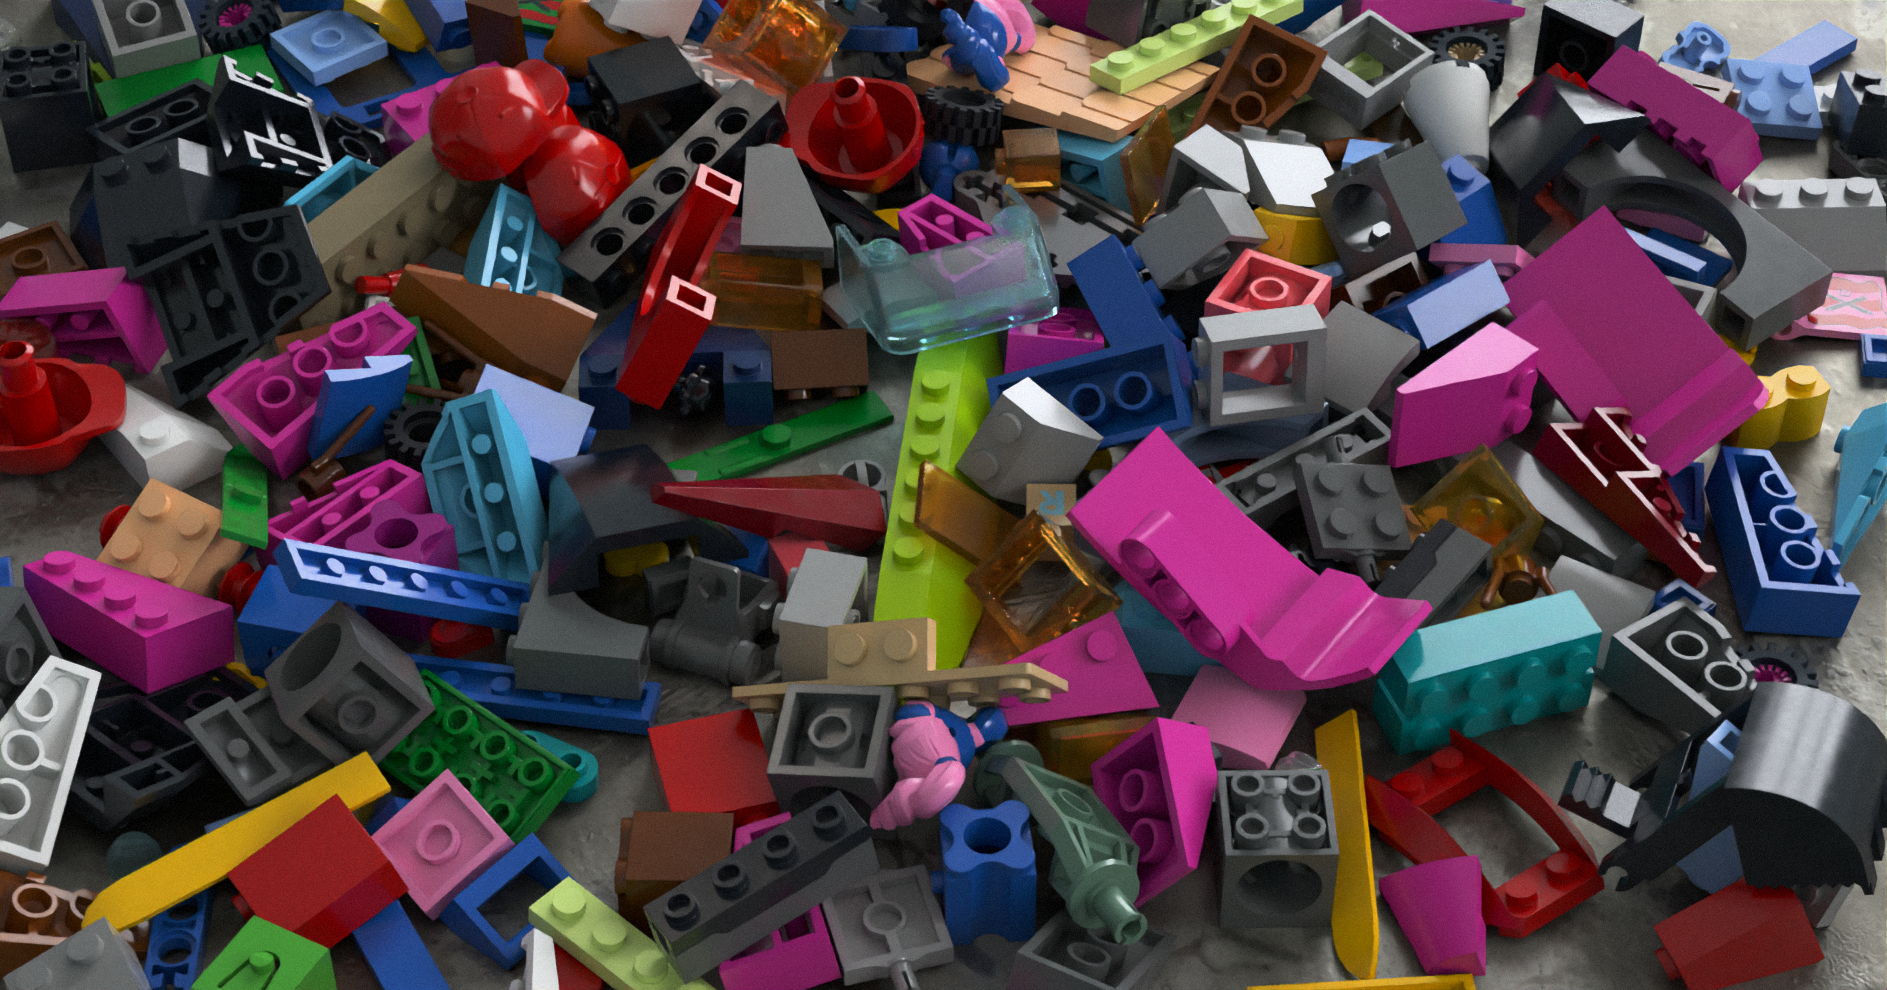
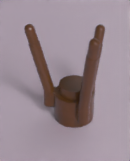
M426 320L423 325L428 331L475 365L476 368L474 370L467 368L462 373L459 382L437 376L441 388L446 390L407 384L405 392L430 399L438 398L446 402L474 394L486 364L494 367L497 364L482 358L443 328H440L431 320Z
M368 405L319 458L294 478L298 491L308 502L334 492L333 483L347 477L343 467L334 457L374 414L375 407L373 405Z
M1513 554L1503 559H1494L1493 573L1482 595L1480 606L1483 609L1489 608L1497 590L1499 595L1506 601V607L1532 600L1537 595L1539 587L1542 588L1546 596L1557 594L1558 592L1549 580L1548 568H1537L1532 558L1523 554Z

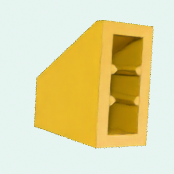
M1262 206L1253 210L1270 239L1257 248L1256 252L1295 265L1324 264L1338 257V253L1321 217L1274 213Z

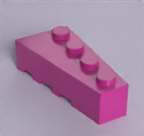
M69 551L50 552L41 560L23 565L24 587L50 635L147 694L235 661L232 605Z

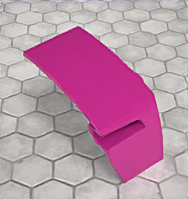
M1605 205L1503 284L1511 301L1505 306L1516 318L1505 329L1539 349L1536 367L1538 377L1576 423H1584L1593 407H1626L1632 414L1629 427L1633 434L1643 435L1647 442L1644 450L1647 460L1652 464L1659 465L1666 478L1676 475L1765 406L1770 397L1769 390L1733 348L1730 349L1704 321Z
M1159 426L1151 431L1065 514L1068 520L1097 552L1152 606L1169 619L1200 654L1207 658L1218 660L1255 689L1317 690L1333 688L1375 676L1434 609L1427 600L1380 596L1373 592L1361 577L1327 568L1319 576L1234 505L1181 452Z

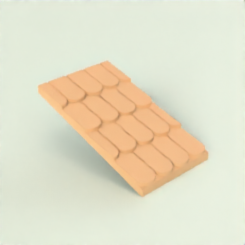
M1034 24L1036 31L1035 44L1028 52L1023 55L1016 52H1008L1004 56L1003 61L1009 71L1010 80L1003 89L994 93L981 87L975 74L964 75L953 72L942 62V54L948 48L954 47L952 44L939 46L931 51L930 56L906 64L908 86L913 93L925 95V91L927 92L929 88L935 89V86H942L947 89V85L955 86L957 89H961L962 86L969 87L971 91L979 89L984 91V94L991 93L995 95V98L1002 100V103H1004L1002 115L1113 143L1212 84L1220 70L1219 67L1195 61L1120 96L1090 81V64L1108 57L1113 52L1122 51L1127 47L1114 40L1102 41L1057 25H1053L1049 29Z

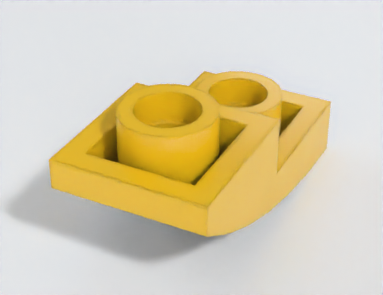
M344 0L343 11L359 16L365 22L380 24L379 35L387 43L395 45L397 49L416 53L430 43L404 0Z

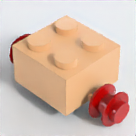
M152 477L132 507L129 505L116 507L104 516L100 524V543L104 549L96 561L211 599H215L218 594V601L232 605L233 609L236 608L239 616L264 573L263 570L254 572L253 567L247 562H239L250 545L220 536L221 510Z

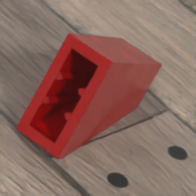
M1744 877L1653 926L1663 946L1654 951L1660 965L1670 981L1681 977L1688 990H1716L1812 965L1825 958L1804 908L1792 888L1788 889L1780 885L1773 889L1766 885L1762 889H1758L1752 885H1746Z

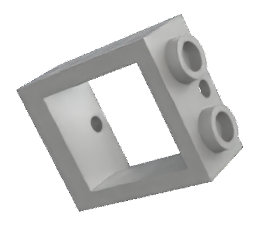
M1368 9L1316 44V46L1328 51V55L1306 94L1361 131L1403 102V91L1407 93L1411 87L1409 80L1419 71L1432 65L1435 52ZM1365 51L1395 73L1375 87H1372L1344 68L1343 65Z
M1314 304L1199 318V337L1192 339V356L1195 366L1198 367V379L1192 380L1191 393L1195 409L1202 410L1210 427L1324 412L1327 326ZM1293 343L1291 384L1223 392V355L1225 351Z

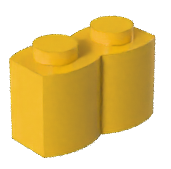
M1798 365L1782 369L1771 377L1757 376L1769 390V399L1763 408L1724 438L1731 447L1763 450L1773 446L1778 441L1796 442L1811 438L1821 430L1831 387L1814 366Z

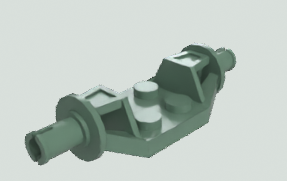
M1002 740L975 754L973 757L979 763L973 773V787L980 800L993 808L1008 800H1017L1024 803L1029 809L1030 829L1037 825V831L1046 840L1053 843L1055 850L1048 881L1066 901V909L1071 919L1082 928L1097 929L1106 926L1112 933L1115 941L1121 942L1123 945L1133 944L1138 941L1147 930L1146 918L1133 905L1139 894L1140 886L1136 873L1140 848L1090 786L1044 769V762L1040 752L1027 741L1012 740L1003 742Z

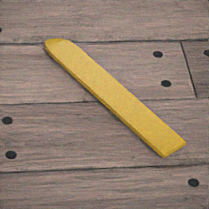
M1350 709L1316 728L1314 731L1318 768L1321 767V770L1329 771L1339 848V862L1331 919L1333 941L1337 956L1346 970L1360 980L1374 979L1376 974L1379 951V925L1357 712Z
M367 751L119 879L100 892L89 905L81 927L84 929L103 916L108 919L118 932L136 926L228 878L226 873L336 793L350 811L353 812L389 793L391 786Z

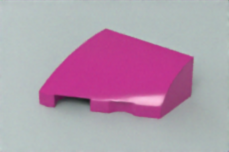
M1477 855L1455 857L1416 865L1379 880V891L1396 917L1407 941L1410 942L1416 952L1418 960L1427 976L1472 973L1473 976L1486 975V925L1481 915L1482 866Z

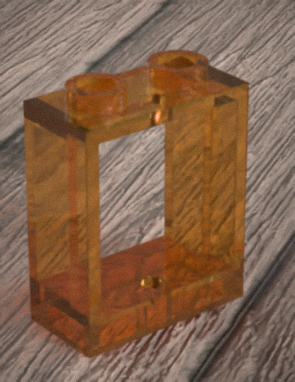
M713 251L709 260V266H706L698 288L716 296L714 311L709 325L781 332L819 330L823 298L820 260Z
M1035 508L1014 526L1012 532L989 555L984 557L964 580L1023 654L1111 611L1115 612L1124 602L1066 533ZM1050 546L1079 580L1028 631L1000 596Z

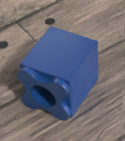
M268 564L237 619L246 668L250 669L251 676H259L267 682L264 670L337 601L290 593L279 567ZM347 603L367 620V606Z
M1017 800L1005 801L993 809L974 810L958 803L947 805L941 812H938L939 871H930L932 892L940 893L942 914L953 945H969L976 938L986 934L1003 936L1009 942L1029 941L1035 935L1037 874L1028 807Z

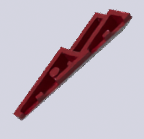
M1593 407L1584 423H1549L1531 453L1534 457L1694 588H1700L1713 579L1717 572L1715 567L1705 564L1697 553L1701 541L1697 534L1690 532L1687 534L1681 521L1685 512L1660 466L1652 464L1647 460L1644 454L1647 442L1643 435L1633 434L1629 427L1632 414L1626 407Z
M842 475L655 483L650 487L651 500L654 504L773 539L786 529L863 552L887 532L879 491Z

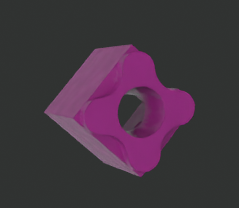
M382 500L375 503L371 508L370 525L365 530L351 535L345 542L346 550L460 571L454 526L448 524L446 518L438 513L417 515L404 511L401 505L394 500ZM367 606V620L376 629L422 644L428 639L430 628L439 622V618Z

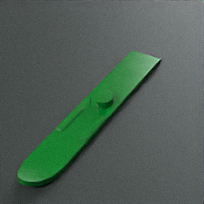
M872 390L859 395V397H852L779 424H771L763 430L705 449L704 451L667 463V465L671 469L697 471L698 481L732 479L893 421L894 414L878 394Z
M241 443L227 452L222 464L220 536L266 550L268 545L267 469Z

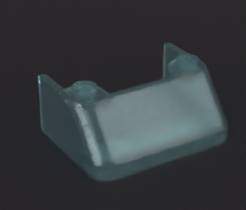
M1011 184L1002 185L1003 210L992 218L993 235L909 255L903 246L886 238L875 239L867 245L860 246L845 224L835 226L841 291L883 350L896 355L912 354L1048 319L1057 314L1060 308L1059 288L1039 219Z

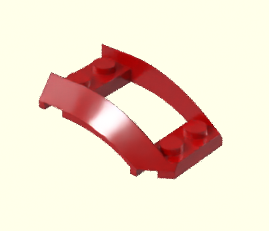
M1450 727L1451 745L1437 751L1430 757L1395 775L1384 783L1370 774H1367L1364 780L1368 823L1378 829L1381 840L1404 855L1414 865L1468 856L1432 816L1487 784L1516 803L1549 835L1560 850L1494 889L1482 873L1481 915L1485 925L1498 926L1500 936L1523 939L1604 889V879L1602 875L1598 876L1599 864L1593 848L1558 805L1520 771Z

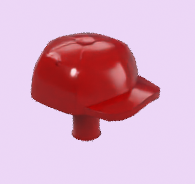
M540 59L523 61L514 68L491 66L463 72L437 96L429 108L428 128L432 142L431 150L436 157V162L442 165V170H445L452 178L458 180L479 182L506 176L512 188L521 189L527 187L523 170L524 160L547 137L551 131L553 119L567 102L570 88L566 78L554 66Z
M845 76L836 82L813 83L801 88L792 98L785 115L789 130L777 143V145L783 148H792L798 162L811 167L816 176L831 187L856 193L882 194L906 176L921 159L925 136V121L923 120L916 96L909 86L877 78Z
M564 104L553 119L552 128L547 137L524 160L523 170L528 189L518 192L531 198L537 218L544 231L568 247L634 182L620 147L607 137L581 126L572 109L567 104Z
M15 340L1 345L0 472L9 476H31L62 471L81 455L93 437L113 431L119 427L124 421L127 407L126 386L119 372L105 364L75 363L68 358L34 359L33 346L25 341Z

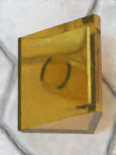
M1484 443L1477 446L1409 508L1427 533L1443 518L1454 524L1456 528L1459 527L1493 546L1492 573L1493 561L1496 558L1503 559L1513 554L1529 556L1544 523L1542 516Z
M1133 713L1036 724L1044 768L1087 786L1094 785L1090 765L1157 716Z

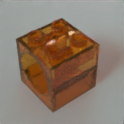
M729 0L701 48L732 71L754 79V82L786 93V99L792 100L801 88L819 81L849 28L812 0Z

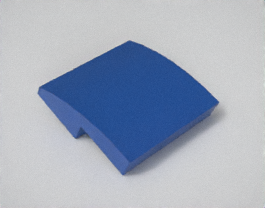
M410 355L364 356L360 369L324 370L306 447L312 460L319 458L368 405L375 407L374 414L334 458L358 454L384 444V422L386 418L390 419V412L394 409L399 411L401 409L413 362Z

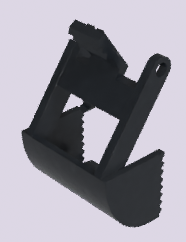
M1758 682L1755 689L1633 777L1628 787L1616 782L1612 773L1602 775L1598 766L1589 768L1585 760L1576 761L1570 770L1557 805L1627 839L1603 857L1598 869V876L1605 875L1611 867L1623 868L1628 873L1627 876L1620 877L1615 891L1618 892L1628 891L1644 879L1651 882L1732 825L1746 885H1752L1758 889H1762L1766 885L1776 889L1782 885L1790 889L1796 884L1804 889L1811 884L1819 889L1824 884L1832 888L1842 884L1849 888L1855 883L1861 886L1865 895H1874L1878 879L1874 861H1882L1886 847L1882 828H1887V740L1878 726L1867 715L1837 696L1804 685L1784 682ZM1727 719L1742 732L1729 773L1676 810L1680 798L1692 788L1700 747ZM1640 788H1647L1642 793L1638 792Z

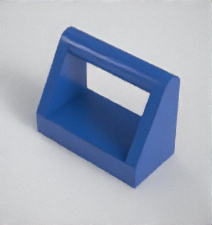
M533 833L529 834L454 897L439 915V918L455 935L506 970H510L526 956L527 951L520 947L522 938L536 927L529 923L506 943L479 911L523 873L549 891L568 876L576 881Z

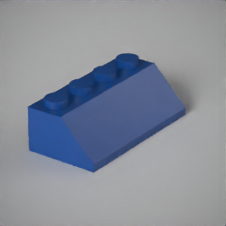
M1171 332L986 379L992 409L1002 392L1029 377L1104 437L1096 451L1143 440L1158 426L1165 434L1189 429L1192 424V376L1186 345Z

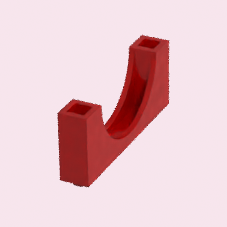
M701 163L652 249L615 387L616 390L624 393L631 401L638 404H647L658 410L662 407L711 322L716 296L698 288V285L711 255L738 205L742 183Z

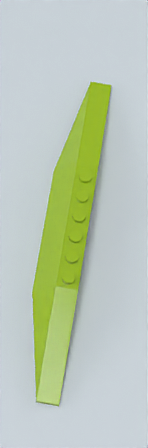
M938 304L937 312L927 313L915 365L879 573L873 622L929 617L935 620L936 670L963 666L969 652V643L973 633L979 629L982 622L998 498L992 497L955 466L991 410L986 379L1004 375L994 310L957 330Z

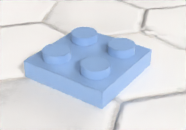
M344 5L339 9L325 10L270 33L272 48L315 87L323 83H329L341 75L361 67H366L372 62L389 55L387 41L358 16L343 11Z
M1735 58L1725 59L1721 68L1722 78L1725 81L1735 83V89L1742 91V98L1737 112L1750 119L1753 129L1758 135L1818 140L1823 130V125L1808 65Z

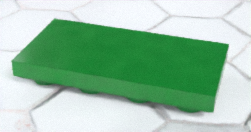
M262 44L95 84L98 101L106 118L195 78L213 87L218 62L222 55L237 61L235 69L253 78L256 72H259L274 80L271 88L283 94L284 89Z
M424 667L420 675L436 709L376 766L417 795L448 768L510 839L518 845L529 834L536 833L579 779V773L572 766Z

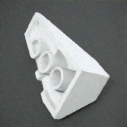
M125 383L127 407L124 421L115 430L98 435V437L143 489L151 477L181 491L222 472L224 458L233 447L217 429Z
M50 655L1 719L0 869L26 877L28 871L41 874L48 867L101 679V672Z

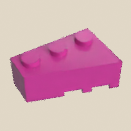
M1114 611L1004 663H1032L1067 680L1068 693L1051 694L1050 702L1039 704L1022 703L1018 701V697L1000 698L1001 705L996 706L1001 707L1004 711L1008 723L1007 728L1138 712L1160 707Z

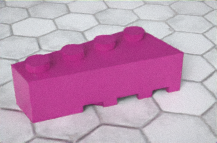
M1623 44L1587 82L1591 92L1646 115L1652 120L1646 126L1648 130L1682 156L1689 159L1695 166L1731 193L1764 160L1758 144L1760 138L1754 131L1749 118L1684 81L1678 75L1662 68L1650 55L1642 50L1637 53Z

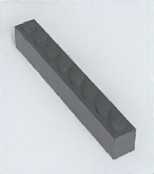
M1401 373L1391 381V395L1373 412L1390 430L1392 427L1396 389L1410 380ZM1329 406L1328 416L1334 420L1339 421L1347 416ZM1506 439L1494 447L1407 465L1408 468L1424 477L1427 481L1435 484L1487 519L1513 528L1521 541L1555 563L1563 555L1625 580L1631 579L1645 568L1648 555L1647 548L1541 461Z

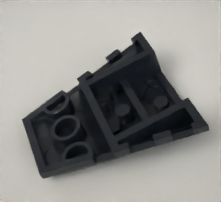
M225 55L221 56L205 118L219 172L258 182L303 189L347 155L379 168L392 160L384 135L334 110L330 116H327L316 110L313 99L297 92L294 98L289 97L271 88L273 79L259 72H256L254 77L251 78L235 69L237 61Z
M1544 71L1489 128V158L1515 245L1525 249L1553 220L1552 216L1535 196L1596 134L1617 153H1620L1652 120L1644 114Z
M297 204L237 215V218L222 221L208 220L197 222V225L184 228H165L154 230L151 234L135 237L127 235L114 238L129 280L145 286L150 296L173 360L161 366V370L175 409L178 411L184 409L332 293L302 209Z
M646 443L550 461L549 596L599 587L597 554L683 537H686L695 557L699 556L720 563L748 558L749 549L724 524L652 503L650 487L655 483L683 481Z

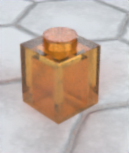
M1056 128L1003 130L1002 148L994 149V164L996 176H1004L1006 194L1060 191L1061 152Z

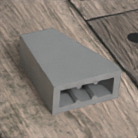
M776 144L746 147L740 239L743 266L834 268L833 238L792 148H783Z

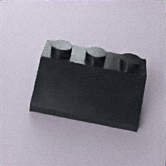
M195 78L84 128L85 137L101 161L175 138H181L212 148L205 118L213 87Z

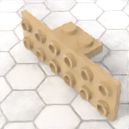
M929 617L828 626L827 679L732 687V699L750 705V712L773 714V720L779 722L788 683L894 687L900 706L905 705L909 700H926L945 710L951 709V702L968 701V705L972 707H996L1001 705L1000 698L1018 697L1019 702L1039 704L1050 702L1051 694L1068 693L1067 680L1032 663L936 670V621Z

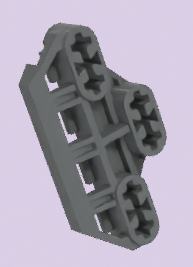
M1034 162L1009 163L1008 177L993 169L988 173L982 170H970L958 174L953 182L954 206L1024 244L1027 291L1017 296V298L1025 303L1061 305L1065 299V288L1070 289V284L1077 285L1066 263L1112 234H1115L1121 243L1128 247L1134 239L1144 233L1142 228L1146 223ZM1147 268L1141 271L1146 282L1153 279ZM1160 289L1166 300V303L1160 307L1164 308L1172 299L1175 293L1174 290Z

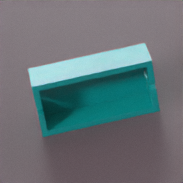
M1573 589L1414 630L1379 670L1378 675L1380 679H1376L1372 713L1397 755L1400 756L1418 750H1429L1437 745L1450 742L1449 727L1466 738L1477 737L1489 731L1515 724H1525L1531 720L1560 712L1576 710L1579 707L1589 705L1595 673L1591 666H1595L1597 663L1602 630Z

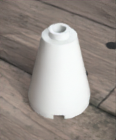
M1455 60L1443 61L1424 68L1409 80L1411 87L1407 93L1403 91L1402 98L1405 111L1423 140L1430 139L1440 163L1445 162L1458 153L1484 175L1489 168L1490 100L1489 81L1485 71L1477 64L1468 62L1470 68L1457 66Z

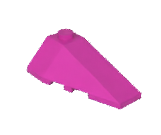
M1347 0L1341 4L1345 25L1370 9L1411 37L1437 34L1445 29L1450 32L1453 27L1459 26L1461 30L1467 29V26L1478 28L1511 23L1525 15L1524 7L1488 0Z
M383 301L332 324L328 333L303 344L302 340L299 339L286 345L288 351L264 362L257 358L244 364L212 390L207 397L249 452L284 481L311 458L306 447L324 370L360 369L364 356L400 355L418 334V331L413 324Z

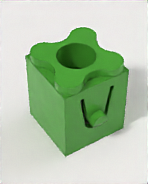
M253 915L190 989L337 990L328 948ZM275 959L280 962L277 972H275Z

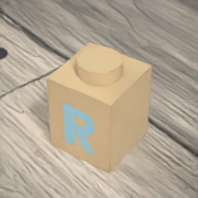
M1026 484L1025 561L1075 562L1076 549H1074L1073 526L1065 514L1076 503V484Z

